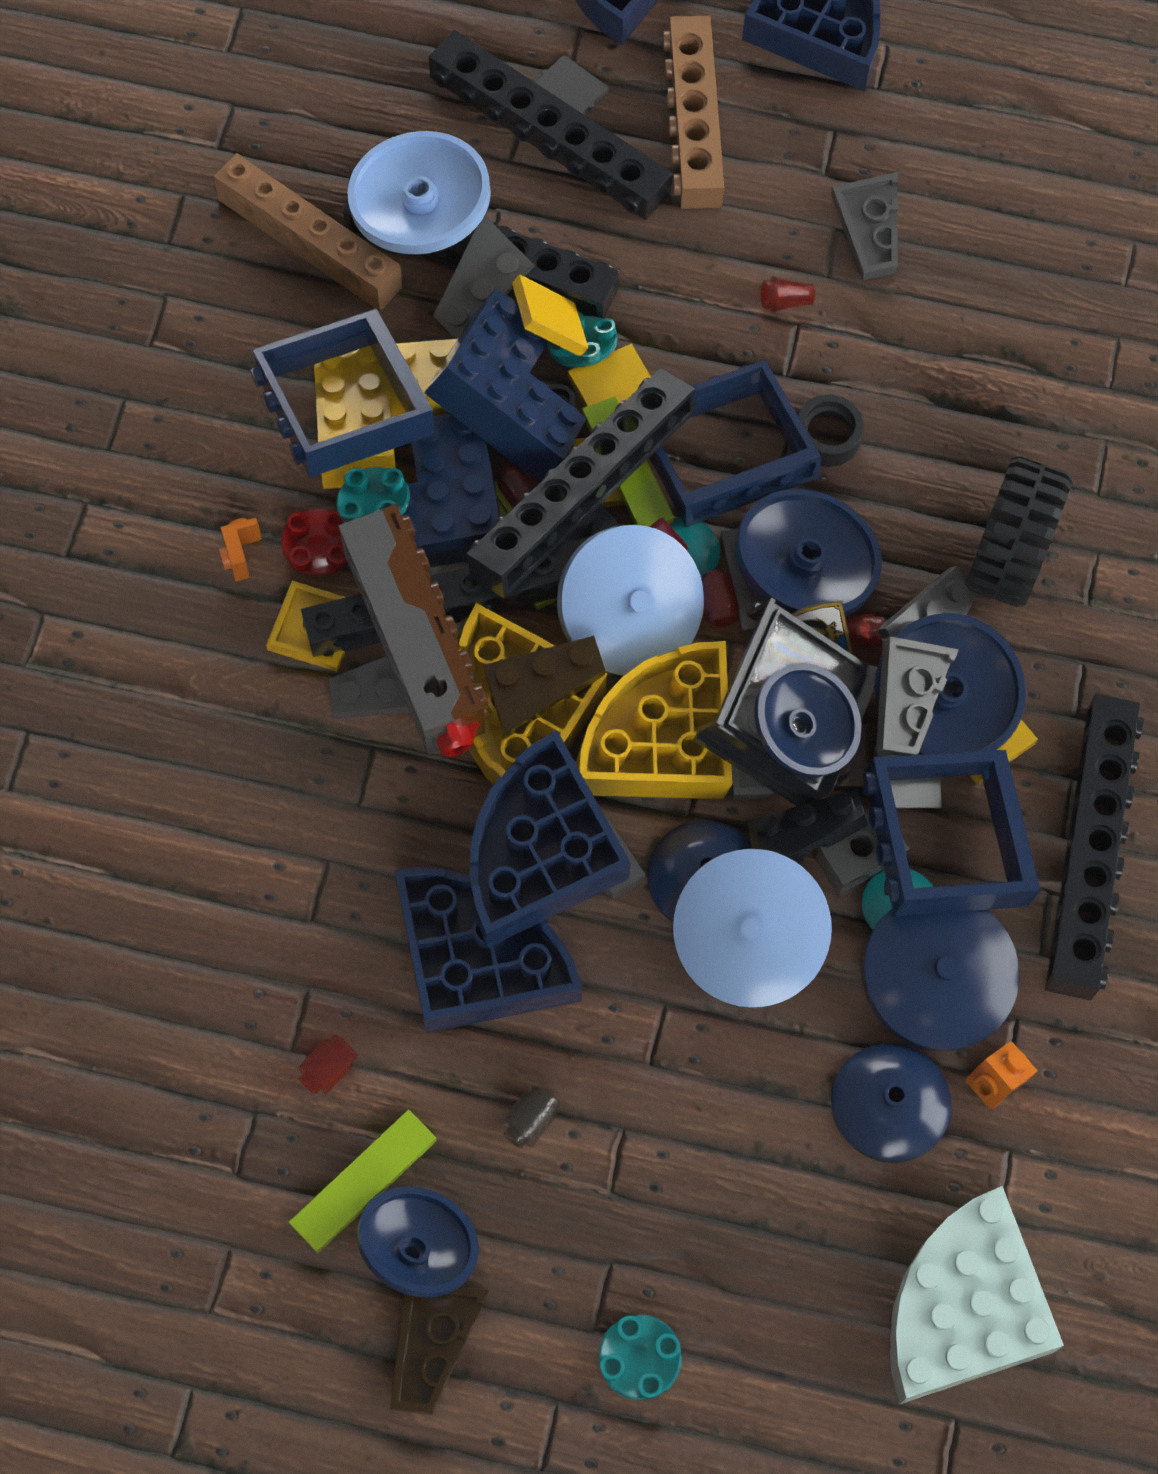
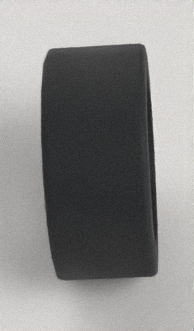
M832 394L816 396L803 405L798 412V418L821 456L820 466H840L851 460L860 448L865 427L862 413L857 406L842 396ZM816 417H837L849 427L850 436L841 445H823L810 436L808 425Z

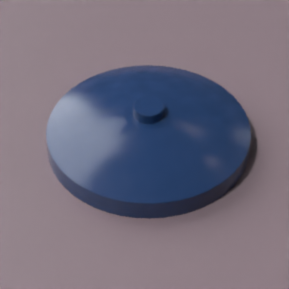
M787 489L761 498L746 513L736 536V560L746 583L764 602L772 597L776 600L775 604L790 614L805 606L842 599L846 617L866 603L880 578L882 569L881 552L877 539L869 525L847 504L818 491Z
M953 613L926 616L902 629L895 636L896 638L959 649L955 661L950 663L945 676L947 681L943 692L939 693L932 710L934 715L918 755L993 751L1004 745L1018 727L1026 701L1024 673L1018 657L1009 643L996 630L982 621ZM882 655L875 674V698L878 710Z
M891 909L875 925L864 948L862 982L867 1000L873 1012L891 1033L910 1045L921 1049L954 1051L972 1046L984 1040L1006 1020L1013 1008L1018 993L1020 971L1014 944L1003 925L988 910L894 916L893 909Z

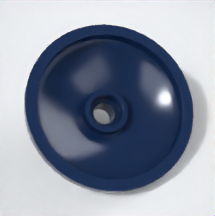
M809 663L786 665L767 677L757 693L754 717L758 735L772 758L787 770L802 776L822 777L840 770L855 755L861 739L859 709L847 686L827 669ZM793 723L797 725L799 732L795 730Z
M715 821L689 822L668 832L654 848L649 860L647 873L649 892L659 911L668 920L673 922L680 894L690 878L700 869V866L725 853L752 849L751 842L733 827Z
M877 1044L854 1054L840 1069L831 1094L833 1118L843 1138L861 1154L881 1162H907L926 1154L942 1138L951 1117V1094L943 1073L926 1055L914 1048L901 1044ZM891 1090L900 1092L902 1100L900 1102L892 1101L888 1096V1092Z
M398 1187L377 1195L364 1209L357 1227L358 1248L367 1267L384 1284L410 1296L428 1298L449 1294L460 1288L468 1280L477 1263L479 1245L477 1234L471 1221L451 1200L428 1189Z

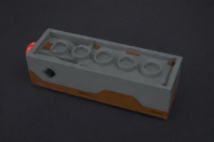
M397 504L338 525L344 555L427 755L440 751L446 757H454L468 751L473 744L475 736L485 733L484 719L489 718L486 708L488 701L481 684L473 685L475 682L471 673L474 671L466 649L459 651L457 627L452 616H446L442 592L437 581L432 582L428 572L430 565L423 548H417L414 539L416 533L409 515L401 516Z

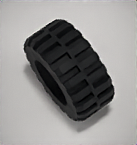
M1021 456L1011 459L965 582L970 591L1014 607L1026 605L1047 555L1073 479L1067 472Z

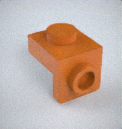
M240 518L221 527L225 547L219 548L224 569L232 568L235 581L250 578L242 545L262 539L257 518Z
M1010 1041L986 1058L966 1078V1083L989 1109H994L1010 1093L1027 1082L1038 1070L1031 1064L1025 1054Z

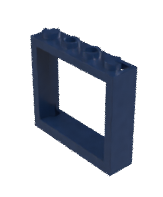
M377 309L253 349L255 368L250 369L254 383L257 388L263 386L265 390L263 397L270 413L276 412L279 432L283 439H290L291 444H289L294 462L296 465H303L309 478L435 435L433 409ZM370 346L406 413L310 445L275 377Z
M766 360L749 366L744 365L738 370L721 376H713L702 383L693 385L692 387L695 388V413L691 417L759 393L793 454L688 493L662 446L649 457L685 527L756 502L771 493L791 489L818 479L821 456Z
M1006 750L874 757L866 772L863 773L865 785L862 791L869 798L871 807L869 810V825L872 831H876L878 840L876 848L877 862L879 866L884 868L886 877L884 894L889 895L894 916L1028 907L1040 892V886ZM982 775L1007 882L914 888L890 780Z

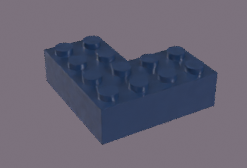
M496 288L473 314L424 393L535 481L541 483L546 473L550 469H555L565 459L586 417L578 412L573 405L568 404L553 392L544 382H541L530 373L548 341L525 330L518 305L513 299L504 295Z
M451 414L434 416L435 435L412 442L418 482L408 484L410 501L402 515H409L416 533L414 539L417 548H423L430 568L468 561L467 552L476 540L482 539L493 529L496 521L501 517L489 445Z

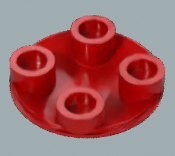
M310 509L290 515L282 532L281 548L285 559L294 569L310 576H327L338 572L347 565L348 562L344 555L338 525L345 522L339 516L338 511Z

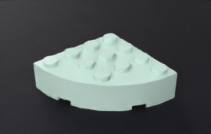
M1003 1186L972 1199L947 1217L919 1249L903 1276L893 1306L890 1334L891 1374L899 1405L1052 1354L1064 1346Z

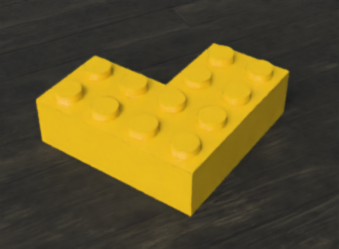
M457 339L396 343L423 393ZM370 346L314 364L318 443L406 413ZM424 393L433 409V417L450 414ZM394 449L321 473L323 489L341 488L345 483L344 477L346 473L353 468H361L363 470L372 467L396 468Z

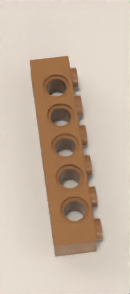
M711 16L670 17L669 31H663V52H669L670 59H665V80H671L672 87H667V108H673L674 116H669V137H675L676 145H671V166L678 167V174H673V195H680V209L722 208L724 177Z
M236 153L215 174L214 180L220 202L378 311H381L402 289L400 264Z

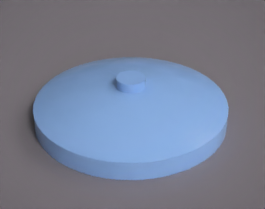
M416 131L387 139L363 156L353 170L347 193L354 223L369 241L392 252L425 254L448 248L468 236L479 225L486 214L490 202L491 188L488 171L483 159L468 143L445 133Z
M641 525L611 527L594 534L584 541L574 551L565 565L557 593L558 617L568 642L594 636L605 672L623 676L649 658L656 655L659 657L667 652L676 651L677 647L691 644L699 629L704 608V592L701 577L696 564L687 550L668 534L655 528Z
M763 849L736 850L720 855L706 863L685 885L674 913L673 935L675 947L688 975L700 988L720 1001L741 1007L770 1006L783 1002L799 993L820 971L831 942L830 910L827 900L816 880L794 860L779 853Z

